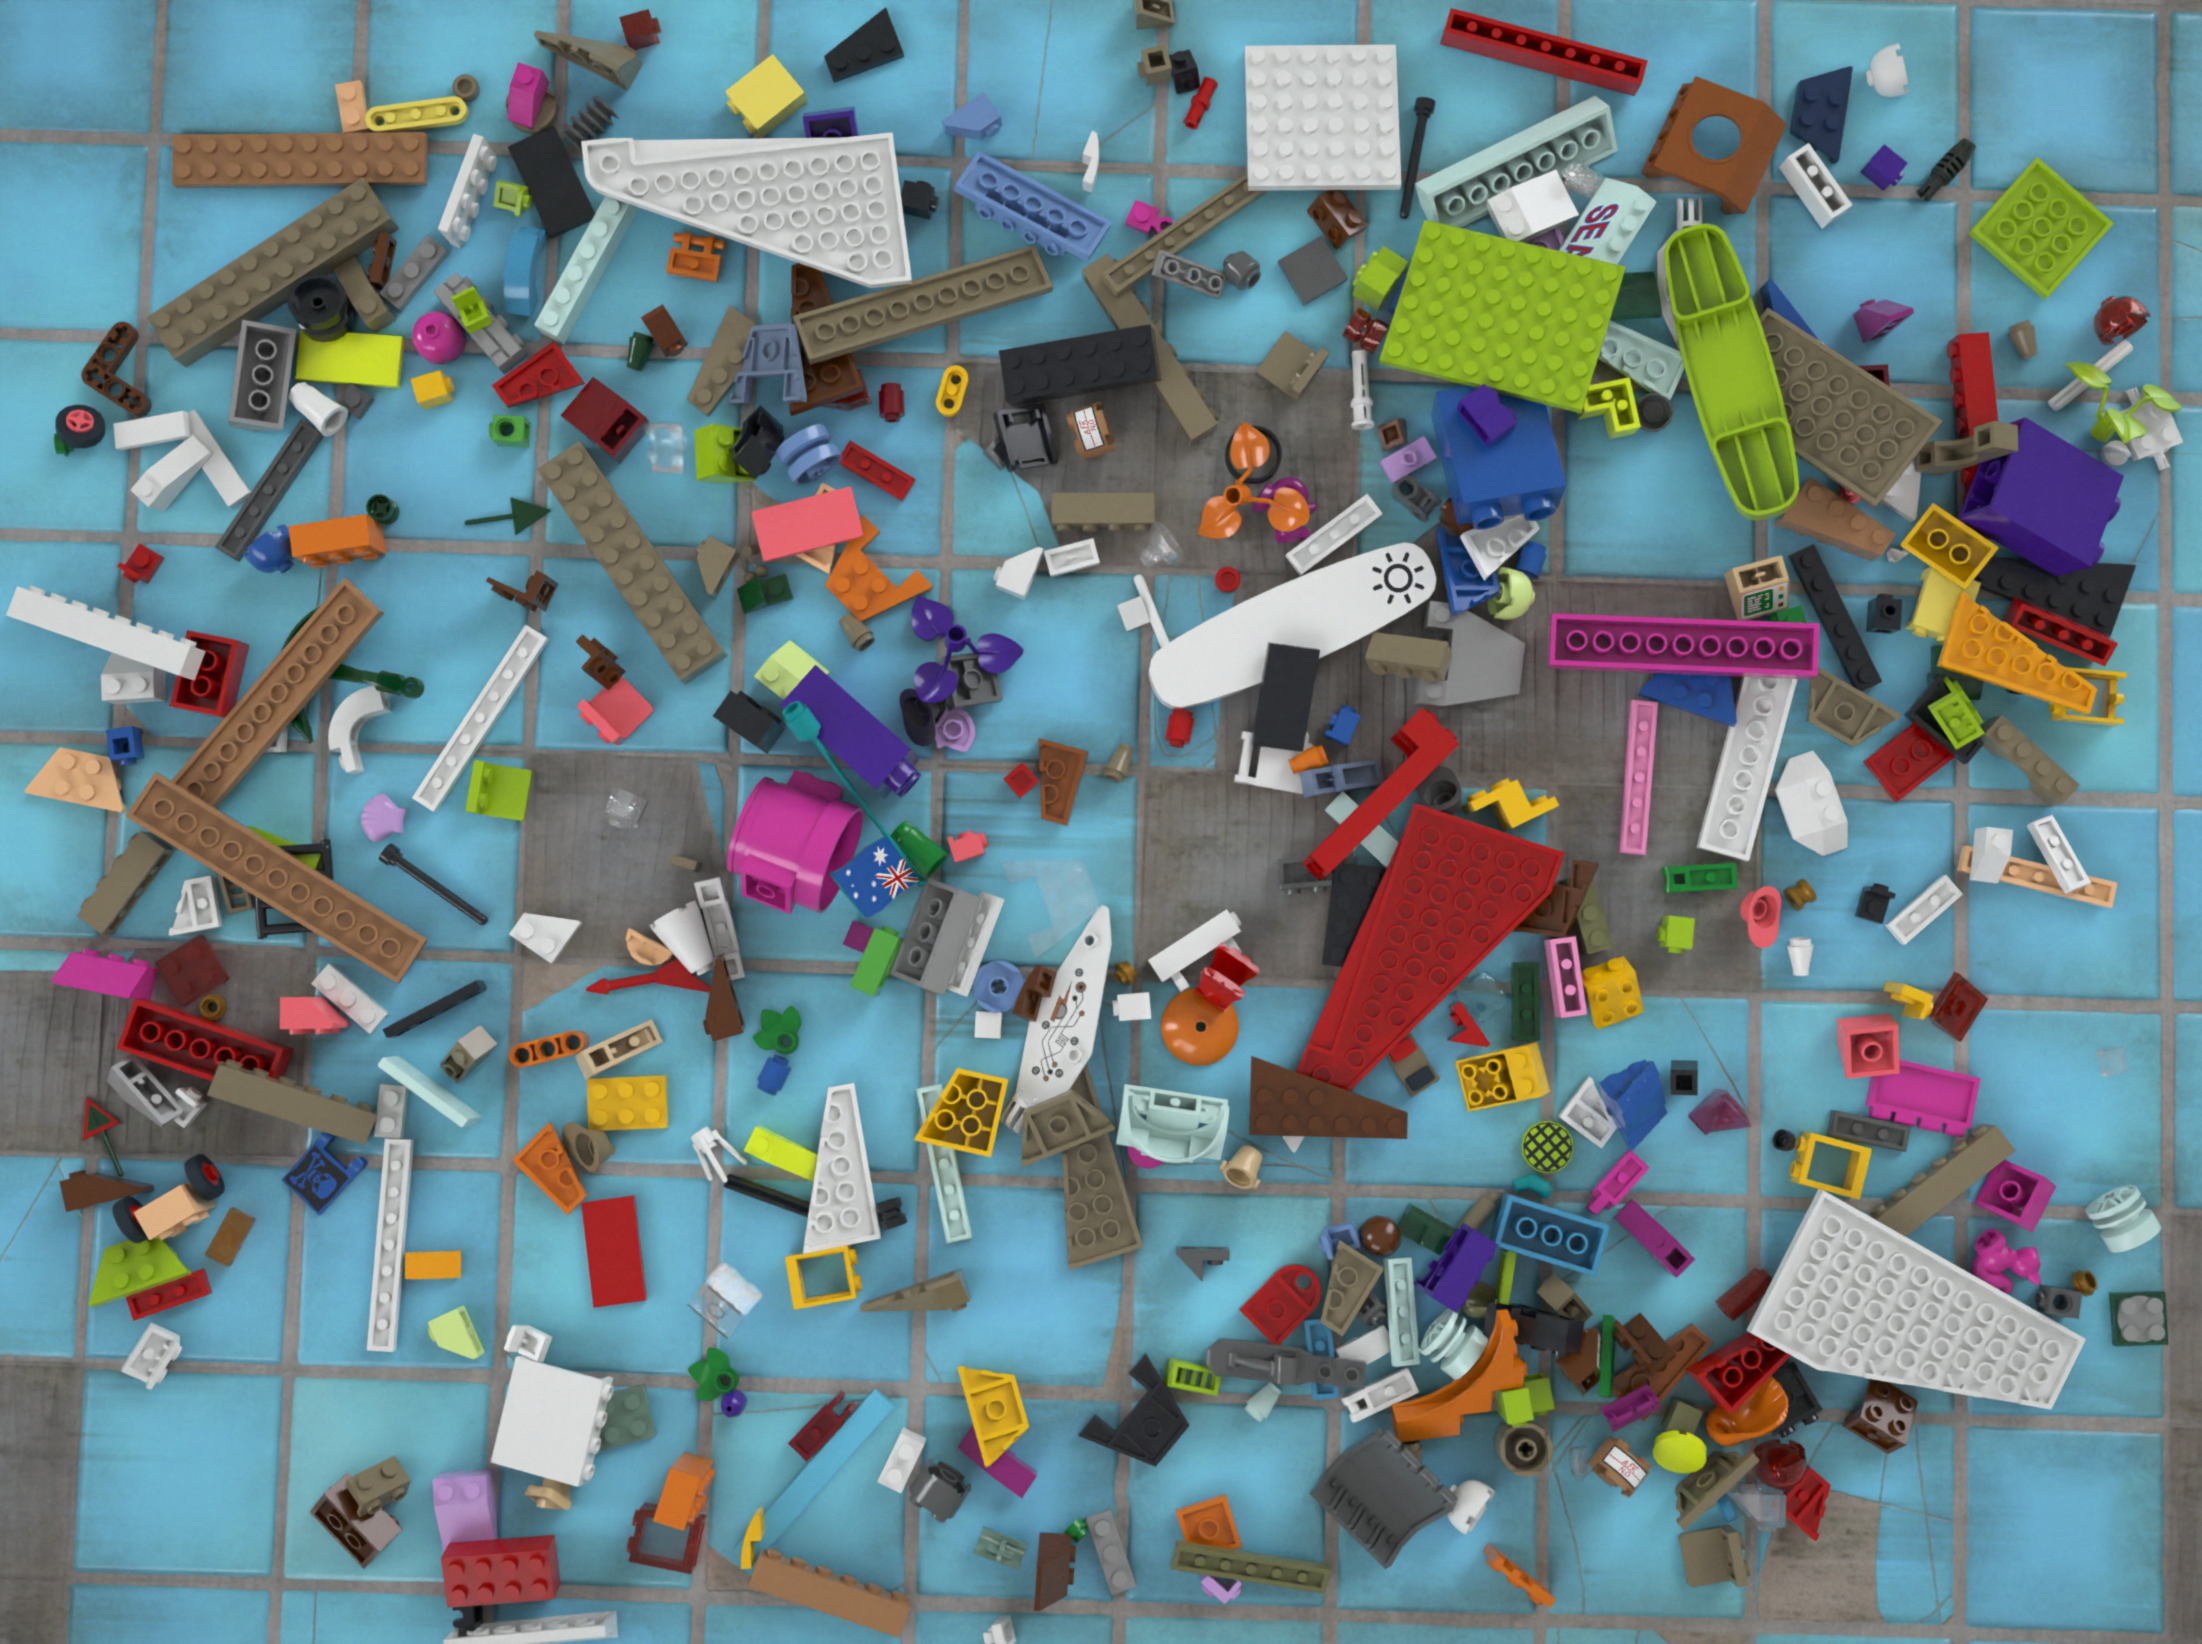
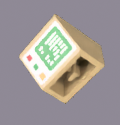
M1782 555L1732 568L1724 574L1737 620L1747 621L1789 609V577Z

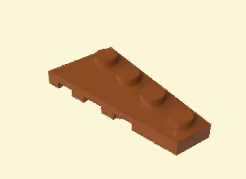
M1690 1323L1665 1340L1676 1353V1357L1653 1375L1647 1370L1642 1372L1633 1362L1614 1375L1613 1394L1620 1398L1648 1384L1652 1394L1654 1393L1658 1398L1659 1405L1687 1373L1685 1368L1696 1363L1713 1342L1695 1325ZM1649 1413V1414L1643 1416V1417L1640 1418V1419H1642L1643 1421H1645V1420L1650 1416L1651 1413Z

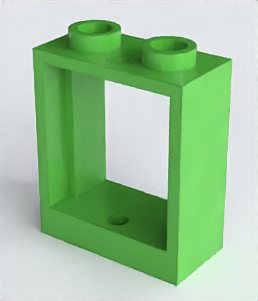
M884 925L882 929H874L850 983V987L873 997L879 996L903 941L902 938L898 937L900 932Z

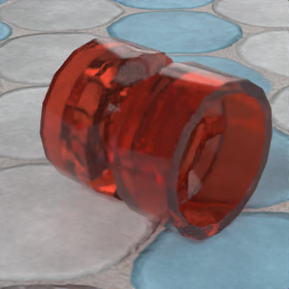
M1358 307L1344 330L1342 337L1352 343L1360 342L1362 349L1373 354L1389 325L1378 318L1372 320L1371 314ZM1360 328H1367L1366 333H1363Z

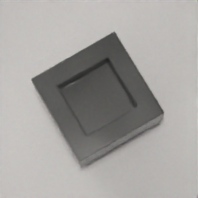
M350 383L337 403L346 407L348 413L361 420L375 399Z
M997 437L983 451V454L1001 471L1006 464L999 437Z

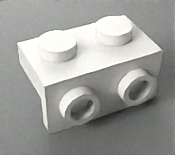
M150 1323L123 1364L121 1372L146 1382V1388L151 1390L155 1383L160 1384L167 1373L166 1366L170 1360L175 1361L182 1349V1346H180V1335Z

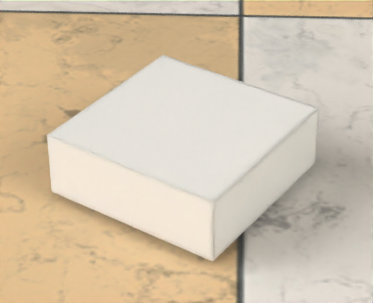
M976 1011L975 1037L1001 1039L1002 1012Z

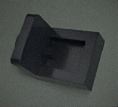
M1190 50L1178 51L1169 55L1172 66L1171 76L1174 81L1176 94L1200 88L1198 67Z

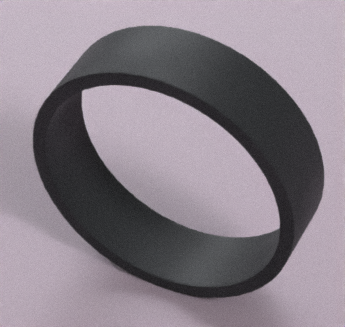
M1252 426L1272 440L1278 453L1277 464L1269 474L1260 478L1247 477L1243 481L1246 484H1260L1269 480L1278 470L1282 458V449L1279 440L1270 430L1261 426ZM1234 433L1226 446L1225 463L1231 475L1239 479L1242 475L1232 467L1229 460V447L1235 435Z

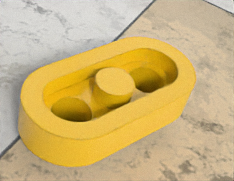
M954 365L948 367L941 380L936 398V407L938 412L945 417L957 415L962 408L969 378L967 371L961 366ZM959 377L961 381L959 384H953L951 382L952 379ZM952 401L954 405L952 408H946L944 406L945 403Z

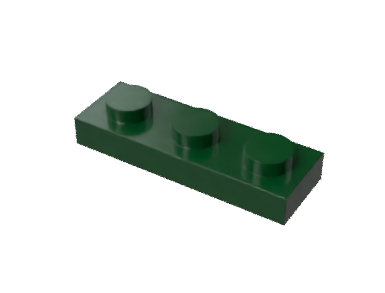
M1511 962L1512 1040L1540 1041L1539 962Z

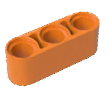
M576 1030L521 1043L511 1049L509 1059L516 1067H528L576 1055L588 1048L589 1037L585 1032ZM573 1035L578 1036L580 1039V1046L576 1050L570 1046V1038ZM547 1042L553 1043L555 1051L551 1056L547 1055L544 1050ZM523 1048L529 1052L527 1062H522L519 1058V1053Z

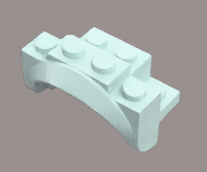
M1125 1084L1116 1144L1134 1147L1141 1152V1155L1150 1156L1164 1162L1193 1163V1160L1200 1158L1220 1160L1228 1126L1230 1109L1228 1100ZM1138 1113L1146 1114L1145 1120ZM1199 1123L1207 1124L1203 1127L1198 1128Z

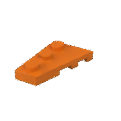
M1488 1543L1483 1550V1553L1488 1558L1485 1562L1495 1571H1501L1508 1576L1506 1579L1516 1588L1520 1589L1522 1587L1529 1592L1527 1596L1540 1606L1543 1603L1551 1608L1556 1601L1552 1593Z

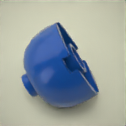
M285 524L277 526L279 532L275 534L271 531L263 534L247 547L249 552H243L245 558L257 570L264 573H273L279 570L281 573H284L294 566L289 529Z

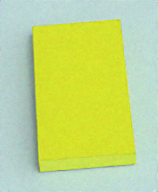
M300 329L295 379L303 382L350 385L351 383L357 386L400 389L404 338L402 336L347 332L345 336L335 341L319 342L307 337Z

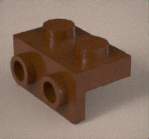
M1329 190L1319 195L1307 209L1308 214L1335 249L1341 248L1348 239L1363 232L1368 227L1360 213L1341 190Z
M582 634L577 639L576 643L591 656L581 669L609 690L626 672L615 662L618 657L596 638L590 641Z

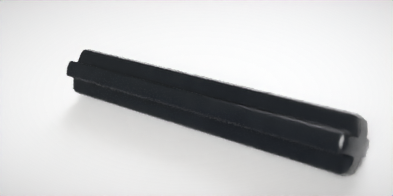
M733 1174L726 1176L728 1181L724 1183L725 1188L808 1218L810 1202Z

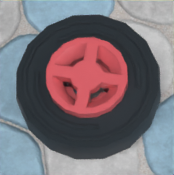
M72 405L67 406L58 413L55 419V429L60 440L66 445L74 448H89L95 446L103 439L105 435V421L101 413L92 407Z

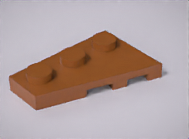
M1038 738L1040 748L1039 769L1041 771V819L1068 826L1089 752Z

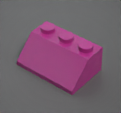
M82 948L81 952H71L52 979L54 984L128 999H143L152 997L158 968L149 966L150 961L133 959L132 962L123 961L124 956L108 953L107 957L98 956L99 951Z

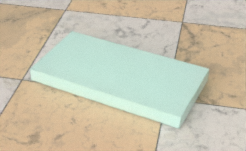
M383 1057L378 1063L380 1069L458 1126L474 1125L482 1118L480 1114L402 1057Z

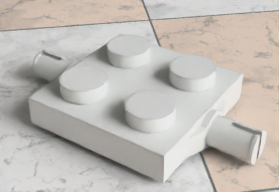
M2137 387L2126 391L2132 405L2126 410L2121 411L2122 413L2128 412L2141 400ZM2146 402L2130 416L2139 420L2147 429V433L2141 438L2131 440L2126 445L2131 452L2133 462L2142 458L2154 457L2158 469L2161 471L2170 467L2164 452L2171 447L2183 443V440L2171 412L2157 408L2152 402Z

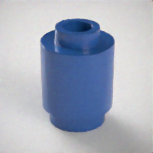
M1527 541L1526 546H1523L1514 569L1523 572L1530 581L1538 579L1547 556L1545 553L1546 547L1536 542Z
M775 1055L774 1058L768 1057L757 1079L759 1081L757 1088L776 1096L777 1092L781 1091L792 1069L788 1065L789 1061L779 1055Z

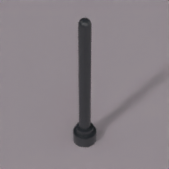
M1418 97L1415 101L1414 111L1416 112L1417 123L1399 213L1402 219H1407L1410 215L1427 119L1431 117L1435 109L1436 101L1427 97Z
M390 843L381 852L378 859L385 865L399 867L478 924H487L488 918L404 859L397 846Z

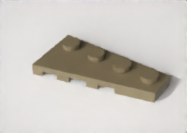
M731 305L728 307L687 398L689 403L708 417L736 383L734 382L736 373L741 372L745 361L742 355L751 327L756 326V324Z

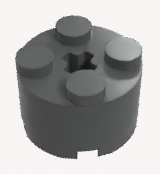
M928 1459L909 1488L911 1493L909 1500L919 1508L924 1507L932 1512L933 1518L944 1523L946 1519H951L955 1516L970 1493L971 1485L968 1483L966 1487L962 1482L965 1477L949 1464L939 1461L936 1465L932 1463L934 1459Z

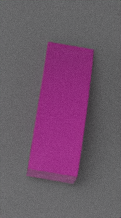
M973 1425L958 1446V1449L979 1467L1021 1498H1023L1037 1477V1471L1017 1458L1016 1454L1009 1449L990 1467L985 1468Z

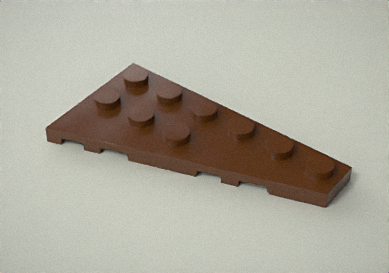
M800 263L792 265L791 319L794 325L793 316L829 306L833 303L820 270ZM798 335L807 402L790 403L789 412L791 416L864 391L851 353L810 365Z

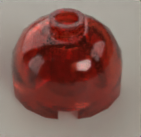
M2111 296L2100 304L2101 307L2093 319V329L2101 344L2111 345L2115 343L2112 338L2123 335L2124 340L2139 331L2148 322L2145 317H2150V313L2141 301L2132 296H2119L2117 298Z
M1780 1439L1765 1441L1754 1448V1454L1760 1461L1753 1468L1763 1484L1779 1490H1788L1800 1483L1804 1478L1807 1470V1458L1805 1449L1801 1444L1789 1440V1444H1781Z

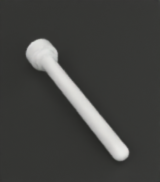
M1137 574L1134 577L1135 585L1139 595L1142 597L1151 625L1162 648L1170 643L1144 577Z

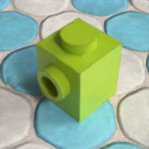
M1663 916L1662 926H1659L1657 930V940L1660 941V947L1668 948L1667 953L1683 954L1684 950H1692L1695 918Z

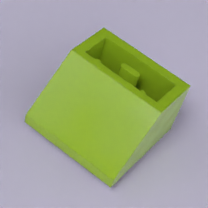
M710 424L694 430L696 481L717 484L757 481V478L754 479L733 460L729 449L740 436L742 428Z

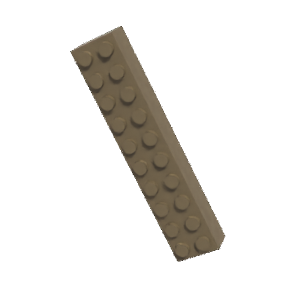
M362 177L146 318L173 359L187 368L241 332L242 320L257 322L288 302L290 290L299 280L309 275L322 274L328 276L334 272L333 269L353 256L357 257L371 248L374 241L378 240L379 232L391 235L400 228L374 189Z
M578 441L537 469L681 682L686 685L728 656L581 441Z

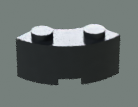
M760 405L743 422L740 436L729 449L733 460L754 479L759 475L765 474L771 467L770 461L785 438L782 424Z

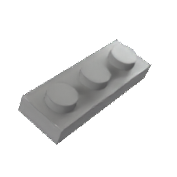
M427 235L379 294L398 310L402 311L450 253Z
M1111 1508L1086 1516V1521L1111 1595L1137 1587Z

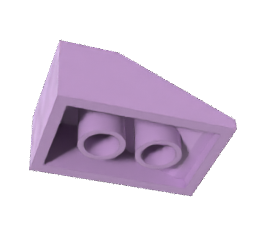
M494 1469L442 1472L432 1479L434 1510L443 1551L446 1550L449 1543L498 1539Z

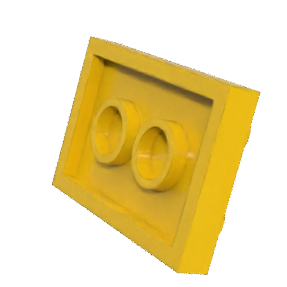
M667 1075L590 1078L587 1080L588 1130L599 1129L604 1131L669 1127Z

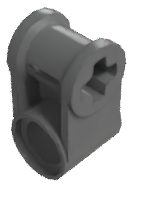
M1411 476L1401 477L1392 487L1391 494L1395 501L1404 506L1414 517L1422 522H1427L1429 520L1428 516L1435 506L1442 503L1441 498L1437 494L1424 487ZM1399 485H1408L1411 490L1410 495L1402 494L1399 490Z

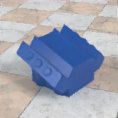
M1646 1059L1632 1063L1625 1070L1611 1074L1599 1082L1602 1099L1607 1107V1111L1612 1116L1627 1148L1631 1151L1643 1141L1668 1113L1664 1106L1666 1101L1663 1086L1658 1078L1660 1074L1654 1062L1650 1060L1647 1062Z

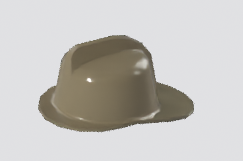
M568 1122L563 1128V1142L567 1152L575 1161L591 1173L596 1172L599 1165L605 1163L616 1152L615 1147L609 1142L602 1130H587L575 1122Z

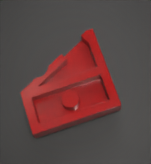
M1807 1465L1774 1506L1809 1537L1817 1541L1819 1538L1818 1527L1820 1518L1824 1516L1825 1500L1828 1497L1831 1485Z

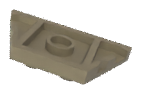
M1818 667V676L1809 682L1806 722L1850 747L1859 745L1866 738L1876 734L1883 727L1901 717L1900 713Z
M1069 1090L1024 1109L1021 1165L1025 1167L1115 1130V1124L1074 1090Z
M1714 1451L1707 1457L1703 1468L1690 1473L1676 1486V1509L1680 1512V1517L1676 1519V1522L1685 1531L1705 1511L1713 1508L1719 1498L1726 1492L1731 1491L1736 1486V1483L1760 1460L1753 1452H1748L1746 1456H1740L1738 1452L1723 1453V1451Z

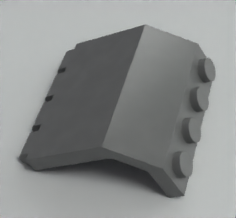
M1378 1428L1347 1448L1319 1477L1309 1494L1384 1569L1392 1566L1401 1548L1420 1529L1453 1511L1458 1498L1444 1484L1438 1486L1440 1480L1425 1465L1419 1467L1421 1461L1406 1446L1400 1448L1399 1446L1402 1442L1389 1429L1383 1431L1381 1428Z

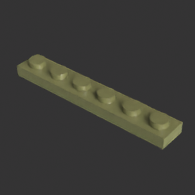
M1178 1540L1175 1541L1170 1561L1171 1570L1325 1594L1331 1572L1329 1564Z

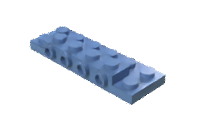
M980 151L974 156L954 186L956 193L976 203L975 210L978 211L981 218L985 220L994 219L1000 223L1005 231L1011 232L1014 230L1022 234L1026 242L1031 244L1039 243L1053 256L1059 254L1064 257L1069 252L1088 262L1112 224V221Z

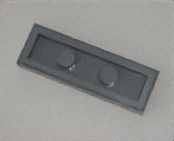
M1831 1110L1827 1135L1906 1152L1911 1126Z

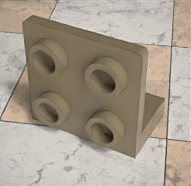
M1284 332L1261 363L1256 373L1292 399L1298 401L1326 362L1329 352L1321 347L1316 353L1288 332Z

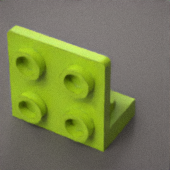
M1948 676L1942 679L1951 693L1932 703L1928 708L1957 750L1985 734L1980 727L1984 721L1957 680L1951 683Z
M474 760L465 811L473 814L524 821L533 772L528 769Z

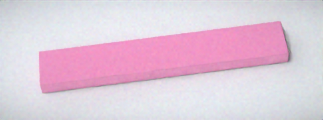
M1631 700L1618 853L1646 855L1658 702Z

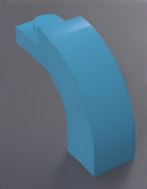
M521 227L519 232L512 233L504 268L503 287L506 313L531 316L538 302L536 291L537 263L547 240V231L544 229Z

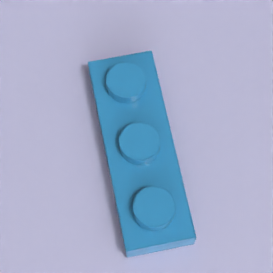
M1321 1318L1304 1319L1307 1351L1316 1355L1335 1357L1332 1330L1320 1323ZM1311 1383L1313 1400L1339 1398L1338 1386Z

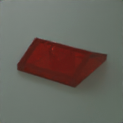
M1954 972L1933 1004L1928 1018L1934 1026L1961 1042L1988 998L1959 973Z

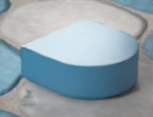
M1723 1495L1717 1500L1716 1506L1724 1521L1730 1523L1737 1519V1514L1729 1499Z

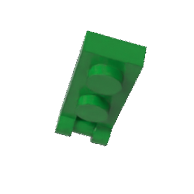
M1736 863L1661 867L1662 875H1665L1663 893L1738 889ZM1675 874H1682L1683 884H1676Z

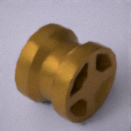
M1804 879L1798 880L1794 887H1787L1783 890L1787 901L1796 911L1803 909L1804 904L1813 903L1817 900L1814 890Z

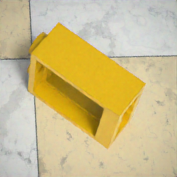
M1803 1131L1802 1136L1800 1135L1796 1142V1150L1798 1151L1796 1161H1793L1790 1166L1791 1182L1860 1200L1872 1149ZM1816 1141L1852 1150L1843 1188L1807 1179Z
M851 1245L806 1254L802 1252L791 1253L785 1257L794 1310L855 1299L859 1295L858 1291L862 1290L861 1277L855 1274L854 1265L858 1264L856 1249H851ZM843 1252L849 1290L806 1298L800 1260Z

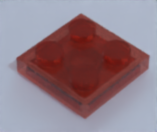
M198 935L155 962L180 1006L190 1004L229 980L228 975L204 935Z

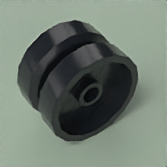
M322 274L309 275L299 280L290 290L288 308L303 333L310 339L319 342L335 341L345 336L352 328L355 320L354 308L340 283L331 276Z

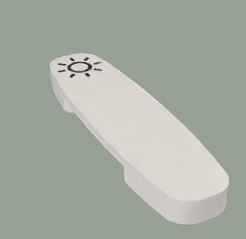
M1404 542L1376 549L1298 577L1230 608L1177 637L1156 651L1149 663L1148 669L1151 687L1159 701L1170 709H1187L1240 693L1246 688L1261 683L1268 642L1319 649V659L1367 635L1373 634V632H1377L1428 600L1436 585L1434 568L1423 549L1415 544Z

